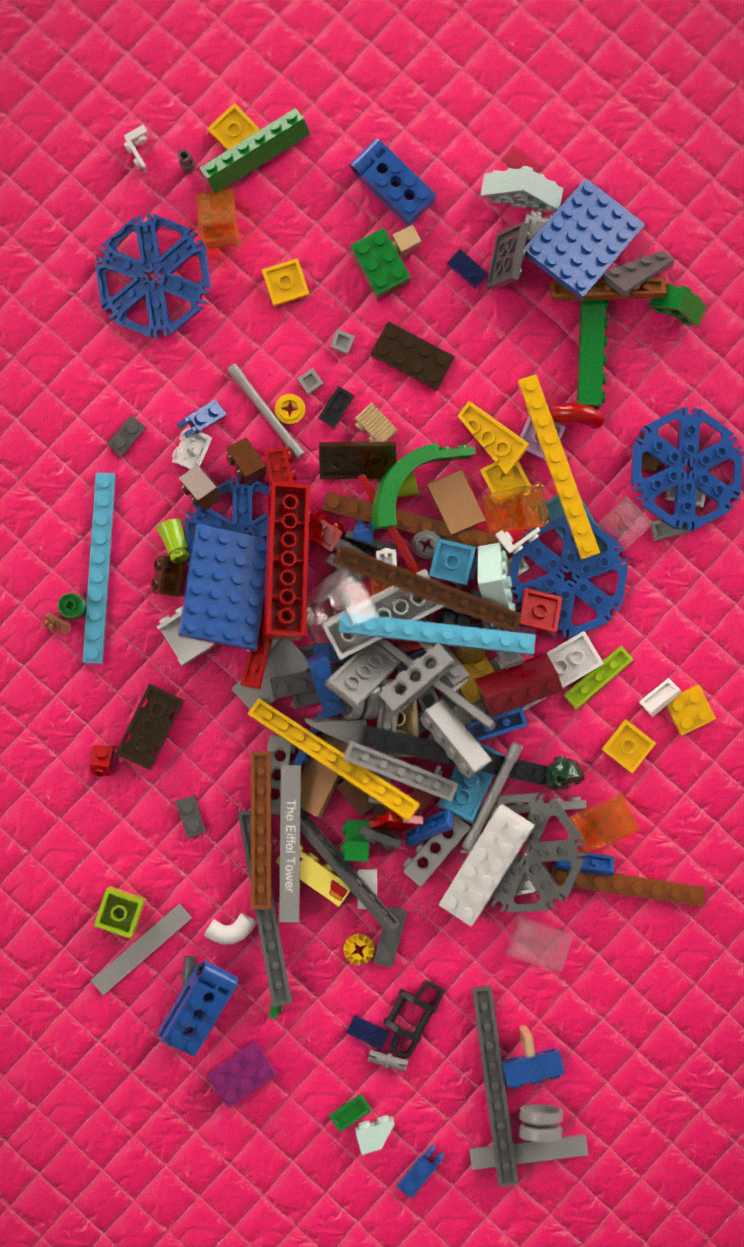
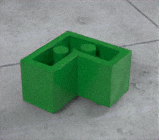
M666 284V298L651 299L649 306L658 314L674 316L684 325L699 326L707 307L701 301V298L694 295L687 286L675 287L671 284Z
M347 819V823H343L342 835H346V841L341 844V856H345V861L368 862L369 841L365 840L366 836L360 834L359 831L361 826L369 828L370 820Z

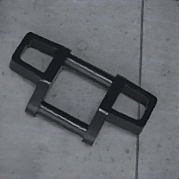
M428 980L423 981L415 995L401 988L398 993L399 997L390 1014L382 1022L395 1031L389 1045L391 1051L407 1059L410 1058L417 1044L421 1041V1035L432 1014H435L437 1011V1007L444 995L442 987ZM428 986L438 990L433 1004L420 998ZM406 999L426 1009L414 1032L394 1022ZM400 1034L413 1040L406 1052L395 1048Z

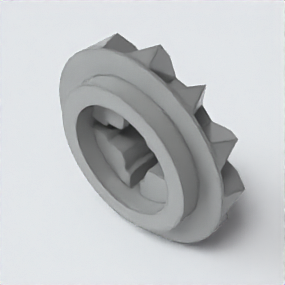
M427 529L419 531L412 539L411 545L414 553L424 559L433 558L438 538L441 539L435 531L431 532ZM431 539L430 545L423 549L424 542Z

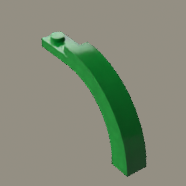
M438 443L419 447L398 460L383 476L376 490L372 506V529H389L397 525L396 500L398 492L405 478L415 468L432 462L469 459L476 454L475 447L460 445L456 449H450L449 446L439 448Z

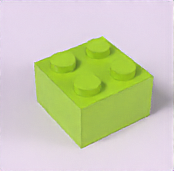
M111 886L106 888L94 926L132 938L147 898Z

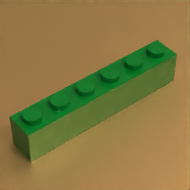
M295 108L200 167V170L209 187L215 194L311 135L305 119Z
M609 300L580 301L577 404L588 405L596 409H600L602 404L605 403V392H602V385L606 383V373H603V366H606L607 355H604V347H607V336H604V329L608 327V317H605V310H608Z

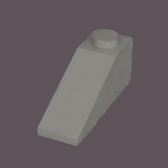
M344 716L305 718V722L310 726L347 743V745L349 741L359 744L363 725H367V720L361 717L346 720Z

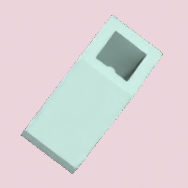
M384 1115L377 1118L378 1121L371 1123L370 1121H363L358 1124L356 1135L362 1155L382 1148L394 1126L393 1116Z

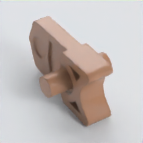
M50 612L45 616L47 620H45L43 626L49 630L54 629L64 635L71 631L70 624L61 620L59 616H55Z

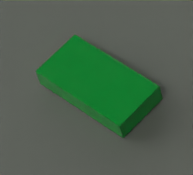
M359 1093L329 1114V1117L338 1131L342 1132L372 1111V1108L362 1093Z

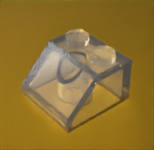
M626 496L597 525L622 545L618 546L619 549L623 548L625 551L653 522Z

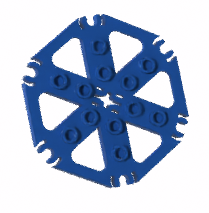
M147 214L148 219L146 222H143L142 216L138 215L133 217L102 244L108 250L104 248L99 249L105 254L103 259L96 257V260L103 263V265L95 263L101 307H103L104 312L112 309L113 314L109 317V319L114 320L112 322L151 338H159V331L163 330L164 336H172L205 308L198 304H207L206 301L202 300V295L205 293L211 294L210 291L204 289V287L212 290L206 245L203 244L204 242L201 239L196 243L194 242V238L198 234L193 232L194 230L155 214H153V217L151 214ZM166 227L179 232L181 239L164 254L160 255L158 229ZM132 232H137L140 260L120 253L117 249V245ZM193 256H197L200 260L202 279L198 283L173 274ZM113 270L133 278L116 295L110 296L107 283V273ZM154 271H156L155 275L161 278V280L153 279L151 281V277H149V275H146L145 272L153 274ZM166 292L188 300L191 303L190 310L177 321H171L169 318ZM146 296L149 325L142 326L130 321L127 318V312Z
M681 407L640 429L644 438L635 437V442L632 444L630 487L638 484V486L632 489V492L639 490L641 493L640 497L636 498V501L645 499L642 503H639L640 506L673 529L681 530L682 524L685 523L687 531L695 530L730 512L731 510L729 509L734 508L730 503V499L739 500L738 496L741 495L743 451L736 454L742 447L735 448L733 446V442L738 438L733 437L729 439L730 436L734 435L732 431L702 409L693 408L690 415L688 407ZM673 420L679 421L678 449L658 434V429ZM707 423L721 434V440L698 452L700 425ZM644 452L648 453L667 468L648 478H644L641 475L642 454ZM727 459H731L734 462L733 483L726 485L708 472L707 469ZM686 465L691 468V471L687 472V474L686 470H683V467ZM676 486L674 514L670 515L655 504L654 498L658 494ZM696 489L718 504L717 509L703 517H698L695 513Z
M238 477L235 479V486L233 485V478L219 485L217 489L220 494L225 492L233 494V521L210 508L203 511L200 506L196 507L192 503V506L197 511L194 514L187 512V515L193 518V520L185 517V540L190 557L196 524L247 535L250 534L261 538L266 537L267 513L253 520L252 497L257 491L268 496L269 487L257 480L252 485H241Z
M565 516L538 526L540 531L537 533L540 537L542 533L557 527H562L565 530L561 558L546 547L539 537L530 543L527 540L525 544H521L524 547L516 554L513 553L510 577L512 588L516 587V590L511 592L518 596V599L512 603H522L525 588L548 594L555 592L556 596L562 597L557 630L560 629L562 631V638L566 637V630H568L569 638L583 631L608 623L609 621L604 616L606 615L608 619L612 620L614 617L609 613L611 609H615L617 612L620 611L619 607L615 606L614 603L622 607L629 563L620 565V563H624L628 559H620L618 557V554L624 551L623 548L616 551L614 549L622 545L591 520H589L593 533L607 544V550L580 561L581 559ZM535 527V528H533V529H530V530H528V531H526V532L531 533L532 531H534V530H535L536 528H538V527ZM524 556L529 557L548 574L526 583H521L518 580L521 558ZM610 570H616L618 572V582L615 595H606L588 579ZM561 571L565 573L571 572V577L575 582L570 580L564 581L565 576ZM575 595L596 611L597 617L594 620L579 626L572 624L571 618ZM521 605L516 607L518 611H520Z

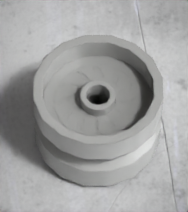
M379 686L356 709L340 697L344 718L346 720L359 719L360 717L362 719L375 718L380 708Z
M541 1104L520 1107V1119L524 1122L520 1125V1138L543 1143L562 1140V1127L558 1124L563 1121V1109Z

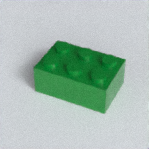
M384 228L350 245V252L376 300L410 284L411 277Z

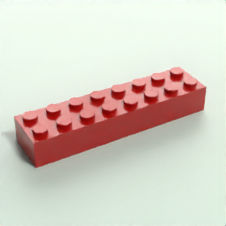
M271 482L268 488L264 639L302 641L306 636L310 485Z

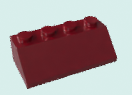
M547 653L523 661V664L508 669L503 668L474 679L485 713L490 717L564 691L559 675Z

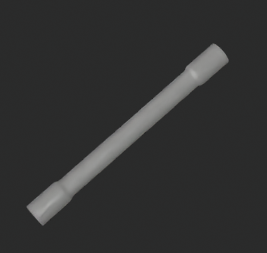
M236 363L232 364L227 369L229 374L241 386L283 440L295 459H299L305 454L304 450L291 437L263 401Z
M512 742L493 786L462 845L465 849L472 851L478 841L481 830L500 791L523 749V746Z

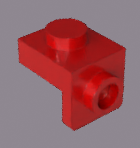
M94 745L90 761L91 774L98 777L110 776L113 747Z

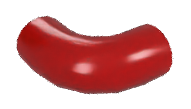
M556 404L552 410V416L556 423L574 422L584 424L592 429H598L605 420L602 412L584 404Z

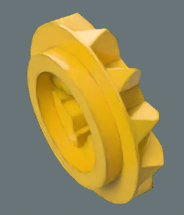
M285 394L275 404L276 416L281 422L289 425L298 423L304 416L305 404L299 396ZM291 402L292 407L296 410L292 411V414L289 417L288 411L284 409L288 408Z
M354 934L344 944V955L351 964L362 965L368 963L374 955V944L368 936ZM354 942L360 947L365 946L362 950L363 957L359 953L352 954L356 949Z

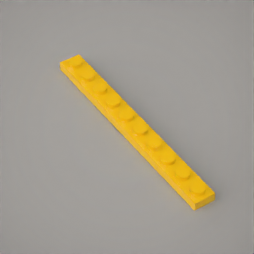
M537 375L518 380V385L580 559L583 560L598 555L600 551Z
M258 698L248 712V716L407 821H410L420 806L418 802L366 768L343 760L344 754L263 700Z

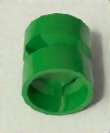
M67 593L58 601V610L64 617L77 620L86 613V601L76 594Z

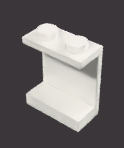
M182 606L175 611L177 614L171 618L168 615L159 621L160 625L157 628L161 630L177 655L178 661L184 666L216 645L215 643L178 636Z

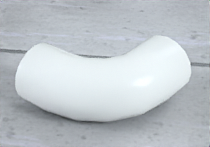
M240 913L237 920L231 925H223L213 919L204 936L222 945L235 944L244 940L253 931L257 922L244 913Z

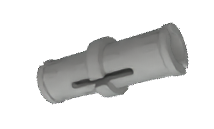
M372 1049L370 1050L369 1054L371 1056L368 1057L367 1062L384 1065V1068L387 1069L391 1067L403 1072L406 1071L407 1067L404 1065L408 1064V1059L392 1056V1053L384 1054Z

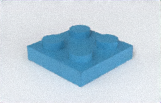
M438 538L429 576L467 585L476 547Z

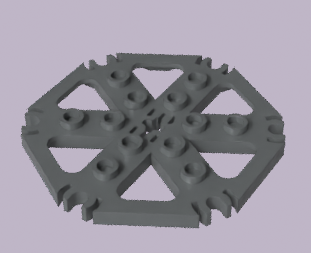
M540 792L499 795L486 820L488 822L491 820L501 804L506 806L508 803L528 802L531 805V811L527 820L535 826L520 849L522 850L526 846L525 852L528 856H523L520 859V852H518L488 901V904H490L491 899L494 898L492 907H495L497 902H501L503 905L501 908L502 912L507 908V905H509L506 913L552 910L549 905L553 909L556 908L554 899L557 898L563 903L565 899L561 894L566 899L568 898L586 859L578 858V856L586 855V852L578 851V846L584 845L585 842H576L577 839H584L558 801L552 807L554 798H551L549 803H545L543 800L545 794L540 795L539 800H537ZM480 806V808H479V810H478V812H477V814H476V816H475V818H474V820H473V822H472V824H471V826H470L471 828L469 829V831L472 829V827H473V825H474V823H475V820H476V818H477V816H478V814H479V812H480V810H481V806ZM550 816H557L569 833L567 839L540 841ZM467 849L461 851V853H467L468 855L471 852ZM570 861L572 869L565 884L559 886L542 862ZM524 874H526L540 895L538 903L518 904L514 900Z

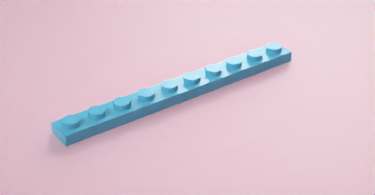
M96 472L83 663L103 664L116 482L115 473Z
M341 612L339 633L432 644L439 643L441 645L526 655L534 654L536 637L533 634Z

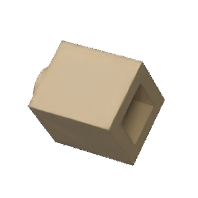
M413 225L392 236V244L400 256L421 247L422 241Z

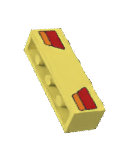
M300 845V880L337 906H340L350 892V889L334 873L335 871L329 864L326 863L324 866L318 862L319 857L311 852L308 855L303 851L304 847ZM279 856L278 859L276 860V863L279 864V865H280V856Z

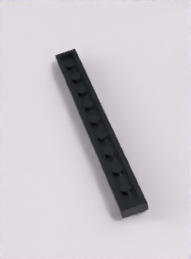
M363 725L359 741L360 745L457 766L447 756L444 748L435 740ZM486 752L491 761L481 771L498 775L506 756ZM517 759L508 777L545 785L549 766Z

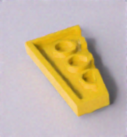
M470 401L467 402L458 414L459 419L508 476L530 444Z

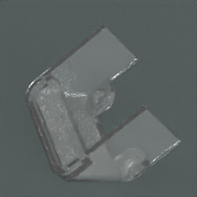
M344 567L316 583L307 600L306 626L315 646L330 641L322 626L324 620L332 617L326 602L328 599H330L331 605L335 609L345 610L351 626L378 616L361 575Z

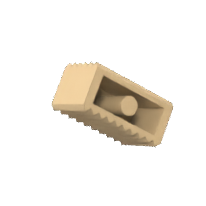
M372 402L355 417L357 422L355 426L360 432L363 433L365 431L370 436L368 438L370 442H388L398 433V429Z

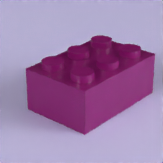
M256 1038L209 1070L206 1077L229 1109L274 1078L278 1073V1069Z

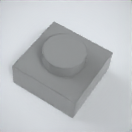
M337 329L330 348L348 355L355 336Z
M313 368L297 378L308 395L324 385Z

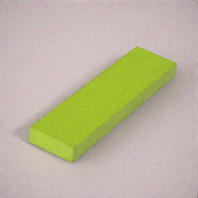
M622 645L619 646L603 660V665L589 672L563 696L575 710L578 709L634 659Z

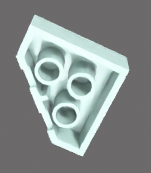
M523 166L521 169L508 168L507 171L494 170L492 173H485L481 196L491 202L500 203L502 201L512 203L511 206L521 208L528 206L537 208V211L542 212L557 211L560 208L563 188L558 186L555 181L546 179L543 174L533 171V168Z
M501 543L478 546V586L482 599L516 611L515 603H512L511 577L507 575L508 568L505 561H508L506 549L502 550Z

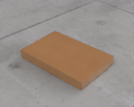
M462 470L427 484V489L450 536L486 521Z

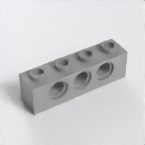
M439 643L436 646L432 645L427 649L426 654L422 658H417L411 663V667L408 670L401 671L396 676L395 681L391 684H386L381 689L382 692L379 695L394 713L398 715L457 664ZM435 661L436 666L432 669H428V663ZM421 674L419 681H412L414 675ZM400 687H406L404 694H397Z
M269 735L267 752H271V789H278L280 792L278 799L274 800L271 798V814L281 815V780H275L272 773L276 769L281 770V765H293L290 757L291 753L295 754L296 747L276 735ZM278 750L285 752L286 758L284 761H278L275 758Z
M452 814L453 835L450 838L443 837L441 833L429 838L425 844L421 842L415 849L416 855L413 858L409 857L402 866L405 867L403 872L420 887L471 828L461 818ZM434 842L440 844V850L437 853L430 851V845ZM425 857L428 860L426 867L421 868L417 865L419 858Z

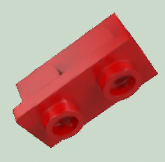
M286 446L263 451L270 484L271 482L294 483L297 480L295 469L291 470L289 462H293L291 451H287Z
M320 511L310 513L309 539L334 552V546L337 541L347 533L343 529L344 526L337 521H329L327 519L328 516Z

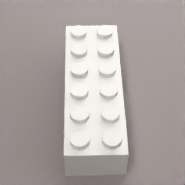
M423 569L420 572L416 573L424 577L430 578L426 569ZM390 586L342 612L417 621L444 607V605ZM341 612L322 622V626L340 660L382 639L381 637L339 633Z
M501 804L451 883L439 906L469 926H472L535 825Z

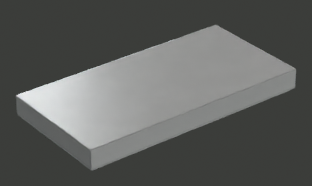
M282 640L270 651L260 690L241 686V680L231 690L249 709L253 707L258 698L271 705L276 699L273 698L270 679L307 671L309 669L306 661L307 657L291 640Z
M374 642L360 649L326 681L325 685L356 709L400 666L401 661L377 642Z

